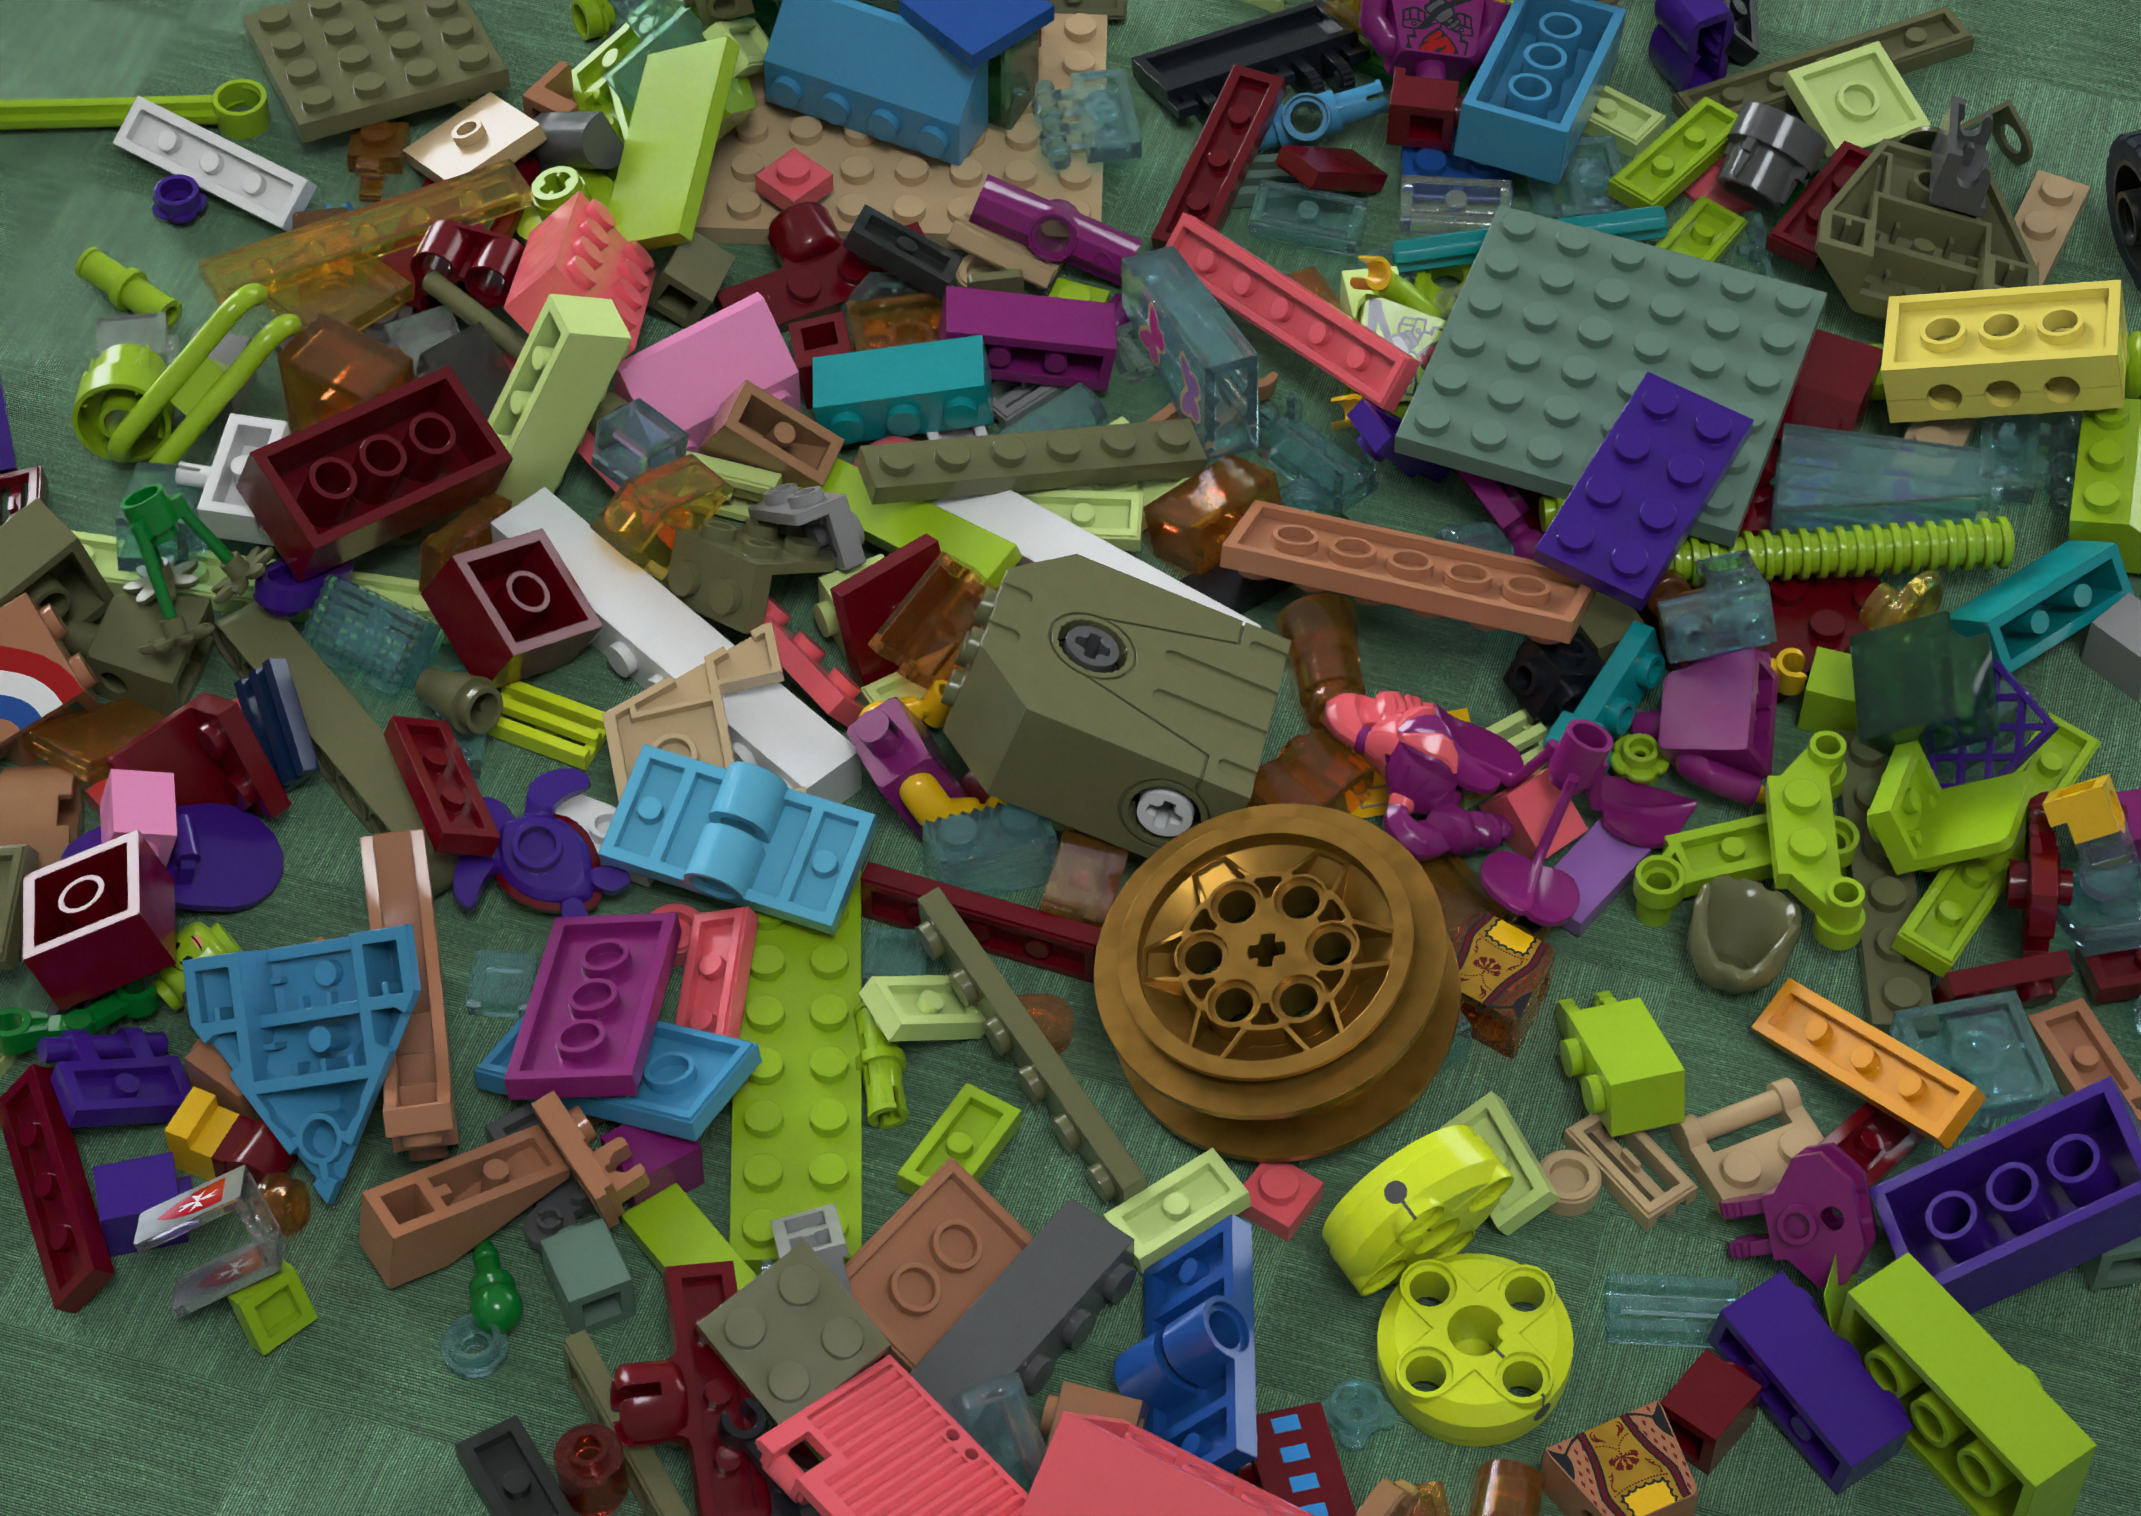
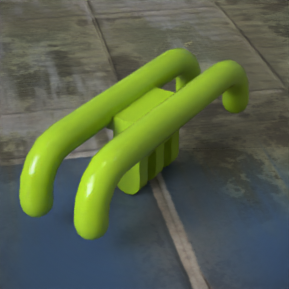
M259 283L246 284L231 294L125 416L109 438L106 449L108 456L116 463H127L133 456L132 446L169 401L186 415L185 419L145 466L141 477L143 487L159 483L166 489V477L263 362L285 339L300 333L302 322L298 316L290 313L279 315L262 328L230 366L220 360L209 357L210 353L244 314L251 308L261 306L266 302L268 293L263 285Z

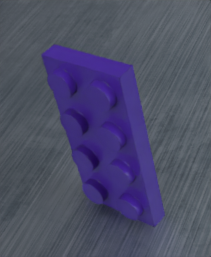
M1647 371L1536 546L1534 561L1641 612L1751 435L1754 420Z

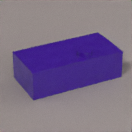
M2110 1075L1869 1188V1191L1896 1258L1898 1259L1909 1252L1969 1314H1973L2141 1236V1125L2132 1106Z

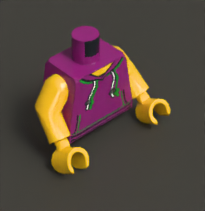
M936 680L920 700L915 696H908L902 698L892 697L886 701L873 702L861 711L857 721L849 725L846 733L875 784L924 843L947 828H976L980 822L995 833L1007 834L1014 828L1025 811L1021 807L990 796L985 804H980L979 800L975 797H968L928 728L922 722L923 720L934 728L944 727L951 708L940 703L948 683L946 680Z

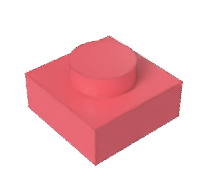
M793 148L755 175L756 192L782 210H785L799 203L817 202L834 190L833 174Z
M1261 1162L1243 1184L1249 1191L1251 1206L1239 1214L1288 1242L1322 1199L1324 1182L1289 1162Z

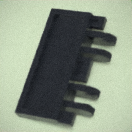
M1314 0L1131 58L1133 77L1174 116L1180 120L1195 115L1204 126L1234 64L1285 78V85H1291V88L1298 94L1306 92L1318 94L1325 92L1323 80L1339 93L1356 88L1355 76L1348 63L1353 65L1371 59L1370 49L1359 40L1358 30L1323 0Z

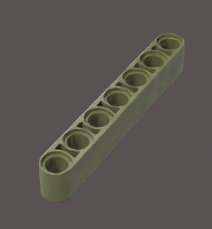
M254 601L211 624L215 626L212 636L219 652L240 679L249 678L248 673L255 668H263L262 663L268 658H286L320 766L318 772L370 834L424 828L383 735V730L286 617L271 615L264 610L263 606ZM425 830L434 897L453 886L454 870L460 856L435 852Z

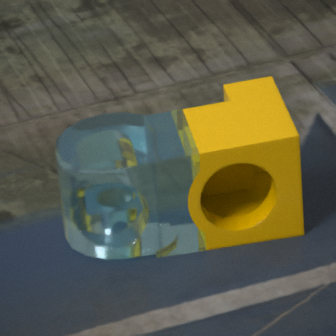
M2110 773L2050 791L2042 804L2050 827L2068 823L2081 859L2078 878L2084 892L2093 899L2102 902L2116 901L2124 897L2131 889L2140 865L2134 841Z

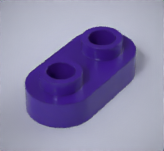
M283 558L265 565L266 573L262 577L255 579L253 598L271 615L294 617L300 611L325 601L333 600L347 592L351 588L354 563L350 559L299 583Z

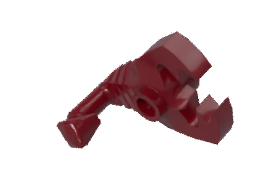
M2050 791L2040 792L2030 798L2026 809L2024 859L2009 858L2007 864L2005 907L2007 909H2022L2020 958L2049 953L2050 939H2054L2058 905L2071 906L2073 869L2061 868L2059 846L2056 845L2055 832L2049 825L2042 805ZM2120 803L2126 818L2125 833L2120 830L2119 832L2093 840L2111 843L2124 841L2129 829L2126 805Z

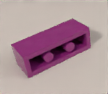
M946 286L938 326V341L982 335L992 379L1100 391L1108 390L1117 351L1115 304Z

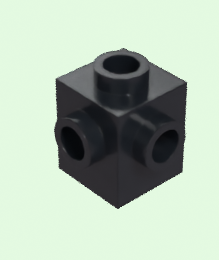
M1575 633L1570 644L1561 642L1551 645L1541 644L1527 638L1517 649L1516 658L1502 680L1518 699L1520 708H1525L1533 720L1558 719L1563 710L1574 714L1579 703L1604 667L1605 662L1581 633Z

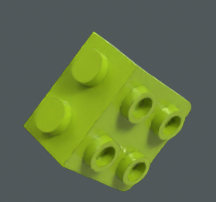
M1915 740L1898 744L1894 747L1886 770L1882 774L1881 782L1871 807L1867 811L1868 829L1873 840L1881 843L1896 875L1918 870L1933 872L1950 863L1974 858L1981 860L1993 859L2002 855L2013 846L2035 783L2030 772L2021 771L1942 789L1919 741Z

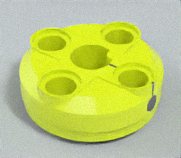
M1465 1124L1448 1126L1407 1145L1361 1179L1340 1200L1328 1216L1323 1226L1322 1238L1330 1248V1255L1361 1296H1368L1387 1285L1400 1282L1402 1273L1408 1266L1419 1260H1436L1458 1254L1471 1242L1476 1234L1475 1230L1488 1218L1497 1206L1501 1196L1511 1187L1514 1182V1176L1484 1138L1479 1137L1471 1126Z
M1481 1253L1455 1254L1436 1260H1419L1409 1265L1402 1273L1400 1283L1392 1291L1382 1310L1377 1333L1378 1368L1390 1400L1402 1416L1413 1426L1425 1434L1447 1443L1469 1447L1493 1446L1515 1440L1539 1426L1554 1410L1565 1391L1571 1372L1574 1347L1573 1330L1567 1310L1556 1294L1553 1280L1548 1273L1537 1266L1521 1265L1503 1257ZM1423 1297H1432L1442 1303L1437 1306L1428 1307L1419 1304L1416 1300ZM1526 1302L1534 1305L1537 1309L1523 1312L1514 1309L1510 1305ZM1419 1381H1429L1440 1388L1434 1391L1423 1392L1411 1385ZM1523 1386L1531 1389L1536 1394L1530 1397H1518L1507 1390L1512 1387Z

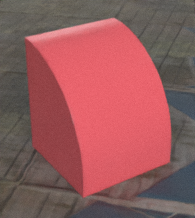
M1549 768L1534 772L1516 788L1505 787L1478 805L1483 811L1504 816L1513 825L1514 833L1511 839L1502 840L1515 852L1531 860L1561 794V791L1549 779ZM1572 800L1569 802L1546 858L1588 831Z

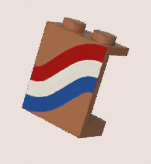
M26 592L0 607V748L76 701L90 713L101 707L90 689L99 683L94 672L79 652L71 657L61 640L69 635V631L62 618L50 603L41 607Z

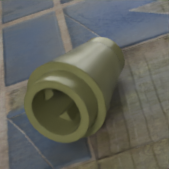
M430 667L425 669L416 681L415 693L418 699L425 702V704L462 734L485 733L496 725L502 714V696L494 683L486 677Z

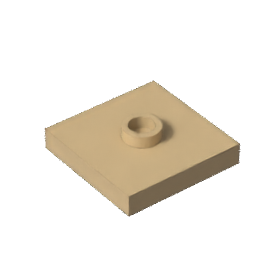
M489 92L402 151L410 166L456 198L461 199L545 143L547 137L538 122Z

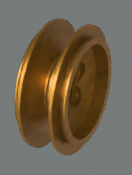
M1289 803L1248 807L1206 820L1167 842L1133 873L1119 892L1102 926L1094 963V990L1098 1011L1106 1033L1117 1051L1124 1074L1136 1096L1144 1107L1176 1136L1206 1151L1213 1147L1219 1155L1237 1160L1252 1162L1307 1160L1345 1149L1374 1135L1396 1120L1425 1092L1449 1053L1460 1016L1462 992L1458 962L1447 932L1440 901L1423 867L1401 843L1376 825L1346 812L1317 805ZM1314 911L1312 915L1306 918L1296 919L1298 915L1304 912ZM1251 916L1249 919H1247V920L1244 921V922L1236 923V922H1238V921H1240V920H1242V919H1244V918H1246V917ZM1340 957L1346 958V960H1344L1340 964L1332 966L1326 965L1333 959ZM1218 967L1211 973L1200 975V972L1206 968ZM1314 1009L1306 1016L1293 1017L1301 1010ZM1250 1013L1240 1021L1229 1022L1232 1017L1238 1014Z

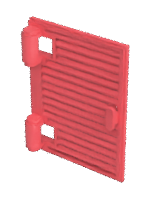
M890 1354L766 1432L755 1441L756 1448L762 1453L760 1462L763 1464L762 1469L794 1503H800L801 1505L810 1503L821 1516H1021L1028 1493ZM804 1440L825 1459L807 1472H804L788 1455L791 1448Z

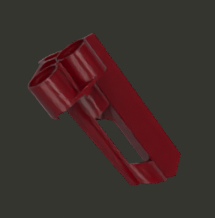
M528 153L506 168L511 174L514 184L489 231L486 230L485 225L475 223L473 226L468 224V221L490 180L463 198L458 199L427 177L367 284V291L385 299L416 308L419 315L428 324L440 330H451L456 326L460 317L423 289V279L430 272H439L486 309L504 305L525 249L521 243L512 237L531 195L532 183L541 171L538 161L532 158L531 153Z

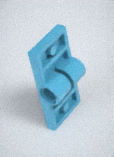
M643 744L599 849L598 856L604 864L735 905L749 906L752 910L835 935L876 831L878 821L873 813L788 788L785 781L778 775L751 763L731 762L728 768L725 769Z

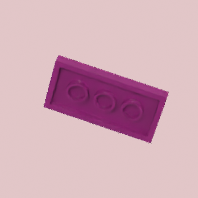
M677 912L557 917L554 919L504 1078L509 1100L540 1099L553 1090L559 1098H614L637 1095L682 934Z

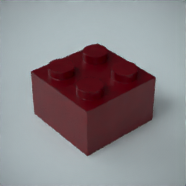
M543 528L451 556L421 593V596L468 673L490 679L496 688L572 663L604 627Z
M138 829L23 876V961L60 1011L83 1001L96 999L105 992L140 978L153 976L163 969L177 964L174 879Z

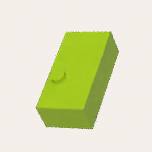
M1909 1252L1849 1290L1836 1335L1839 1338L1846 1339L1855 1347L1862 1359L1863 1367L1883 1390L1893 1393L1900 1400L1907 1413V1419L1913 1425L1904 1444L1972 1516H2072L2097 1444L2043 1390L2042 1384L2035 1373L2027 1366L2018 1364Z

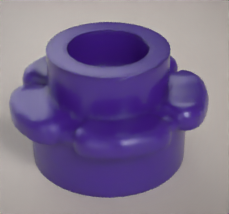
M181 174L171 175L163 178L156 184L154 189L155 195L153 196L155 204L152 206V210L155 216L162 221H168L174 225H185L196 218L197 212L204 211L207 200L205 194L199 192L198 184L192 177Z

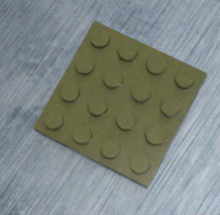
M300 0L285 5H268L258 12L242 16L245 33L302 143L510 87L508 69L467 0Z

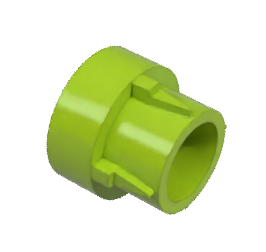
M137 344L112 346L102 352L97 360L91 358L88 371L85 370L82 373L72 412V426L79 441L89 451L99 457L112 461L106 450L109 438L125 416L167 369L164 360L157 353L149 349V345L146 344L145 347ZM170 401L132 446L133 456L127 463L151 458L171 435L176 406Z

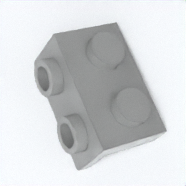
M786 483L763 492L765 501L748 507L750 518L758 521L784 524L789 536H802L820 542V550L830 554L836 560V569L848 570L867 562L862 548V544L865 541L863 527L858 517L851 512L847 497L844 494L823 492L821 486L800 489L797 483Z

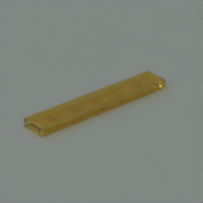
M509 158L199 260V273L220 307L231 294L246 284L259 283L270 294L420 244L430 224L436 221L449 220L474 226L475 223L480 224L534 206L533 192Z

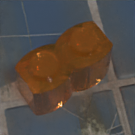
M1319 728L1304 736L1297 735L1293 737L1282 748L1277 759L1259 766L1252 796L1246 808L1268 804L1296 803L1317 805L1351 814L1371 798L1375 770L1344 744L1334 739L1327 730Z

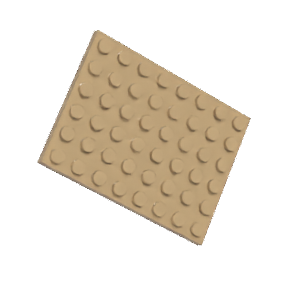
M754 6L755 13L740 16L736 19L754 18L770 40L780 6ZM883 9L899 15V9ZM1054 13V21L1041 28V47L988 61V127L960 166L768 102L765 96L764 73L748 76L757 108L750 113L741 125L734 127L716 142L694 231L716 244L770 245L767 239L770 223L784 210L756 192L755 175L793 148L833 174L834 190L817 201V203L827 208L840 236L844 240L866 204L904 226L918 221L925 237L948 250H962L947 241L948 235L956 220L958 221L962 215L964 216L967 210L973 211L988 174L1048 200H1066L1073 204L1081 214L1102 222L1108 15ZM1051 220L1041 224L1042 231L1050 239L1062 240L1069 236L1068 229L1059 221Z

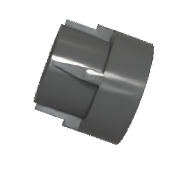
M1746 102L1727 135L1730 142L1724 151L1726 158L1716 181L1729 193L1746 203L1777 213L1781 211L1797 184H1802L1804 180L1811 178L1828 144L1817 131L1801 120L1762 103Z

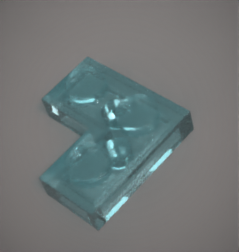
M608 0L642 40L602 76L632 113L648 54L707 41L702 35L707 29L702 27L700 20L689 8L685 7L683 0Z

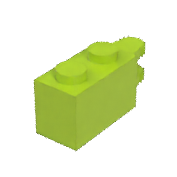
M1610 990L1594 993L1593 1007L1579 1009L1572 998L1557 1001L1555 1008L1557 1023L1561 1035L1564 1036L1559 1046L1562 1066L1569 1078L1576 1077L1581 1085L1582 1097L1587 1111L1591 1115L1598 1114L1610 1137L1685 1122V1069L1640 997L1617 1002Z

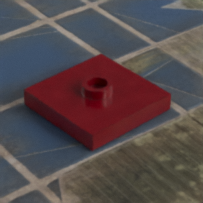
M927 533L830 589L852 678L860 688L921 661L961 637L939 542Z

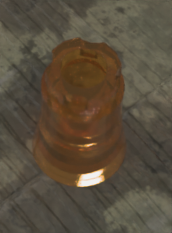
M1320 593L1299 598L1284 607L1277 616L1276 628L1281 637L1291 640L1288 656L1295 676L1300 704L1305 709L1307 720L1314 729L1327 730L1323 723L1326 702L1342 693H1356L1365 696V686L1358 647V608L1351 599L1345 596Z

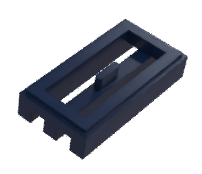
M268 658L262 663L263 668L253 669L248 673L249 678L239 679L234 683L242 712L285 793H287L319 771L320 766L286 658Z

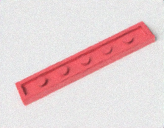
M1184 212L1182 213L1161 253L1171 258V271L1380 408L1395 412L1421 361L1198 218Z

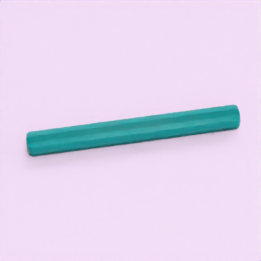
M1660 205L1555 219L1637 242L1662 239L1667 235L1668 230L1666 212ZM1489 228L1396 240L1392 243L1393 265L1397 266L1398 272L1401 274L1473 264Z

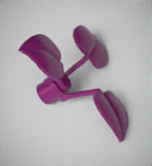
M1437 703L1433 706L1436 709L1435 715L1446 721V725L1454 736V746L1458 753L1459 777L1457 785L1466 790L1479 794H1491L1496 791L1500 783L1508 788H1516L1548 762L1549 779L1561 791V794L1532 861L1513 851H1497L1485 858L1480 869L1481 883L1496 902L1517 915L1527 916L1530 921L1541 926L1557 927L1565 924L1574 916L1580 902L1579 889L1575 880L1569 874L1552 867L1543 866L1546 855L1573 795L1580 794L1585 789L1586 795L1589 798L1590 808L1601 811V821L1606 829L1627 842L1651 849L1662 848L1664 836L1680 833L1682 827L1697 806V800L1648 785L1633 783L1624 778L1604 775L1609 765L1606 759L1613 747V739L1603 727L1594 722L1584 719L1570 721L1559 743L1554 739H1549L1544 750L1524 765L1520 752L1504 738L1478 725L1450 715Z

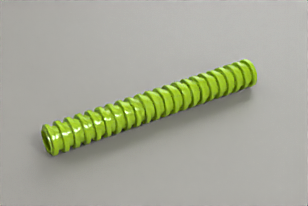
M1997 516L1993 523L1987 517H1979L1975 524L1969 518H1961L1957 525H1954L1950 519H1943L1939 526H1936L1932 520H1925L1921 527H1918L1916 522L1908 521L1905 522L1903 528H1900L1895 522H1890L1886 524L1885 529H1881L1877 523H1872L1868 525L1866 530H1863L1861 525L1855 524L1851 525L1848 531H1845L1843 526L1840 525L1833 526L1830 532H1827L1822 526L1814 527L1812 533H1808L1807 529L1803 527L1796 528L1794 534H1790L1788 529L1785 528L1778 529L1776 535H1772L1770 530H1760L1757 536H1753L1751 531H1742L1737 538L1734 548L1688 535L1668 569L1681 573L1691 587L1698 586L1701 580H1705L1707 585L1712 586L1717 585L1719 579H1723L1725 584L1729 585L1735 584L1737 578H1741L1747 584L1753 583L1755 577H1760L1762 582H1771L1774 576H1778L1780 581H1790L1792 575H1796L1798 580H1808L1810 574H1814L1817 579H1826L1829 573H1832L1835 578H1844L1847 572H1851L1853 577H1862L1865 571H1869L1871 576H1881L1883 570H1887L1890 575H1899L1902 569H1905L1908 574H1917L1920 568H1923L1926 573H1935L1938 567H1941L1944 572H1953L1958 565L1963 571H1971L1976 564L1981 570H1989L1993 563L1999 569H2007L2014 558L2015 538L2012 525L2005 516Z

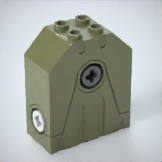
M1079 554L1007 568L997 591L986 587L973 618V622L982 626L979 628L973 625L971 631H966L954 661L955 665L963 667L964 670L962 672L958 669H953L940 703L951 707L943 732L988 795L1146 858H1149L1163 845L1184 831L1211 818L1247 807L1252 796L1291 640L1247 622L1243 626L1242 620Z

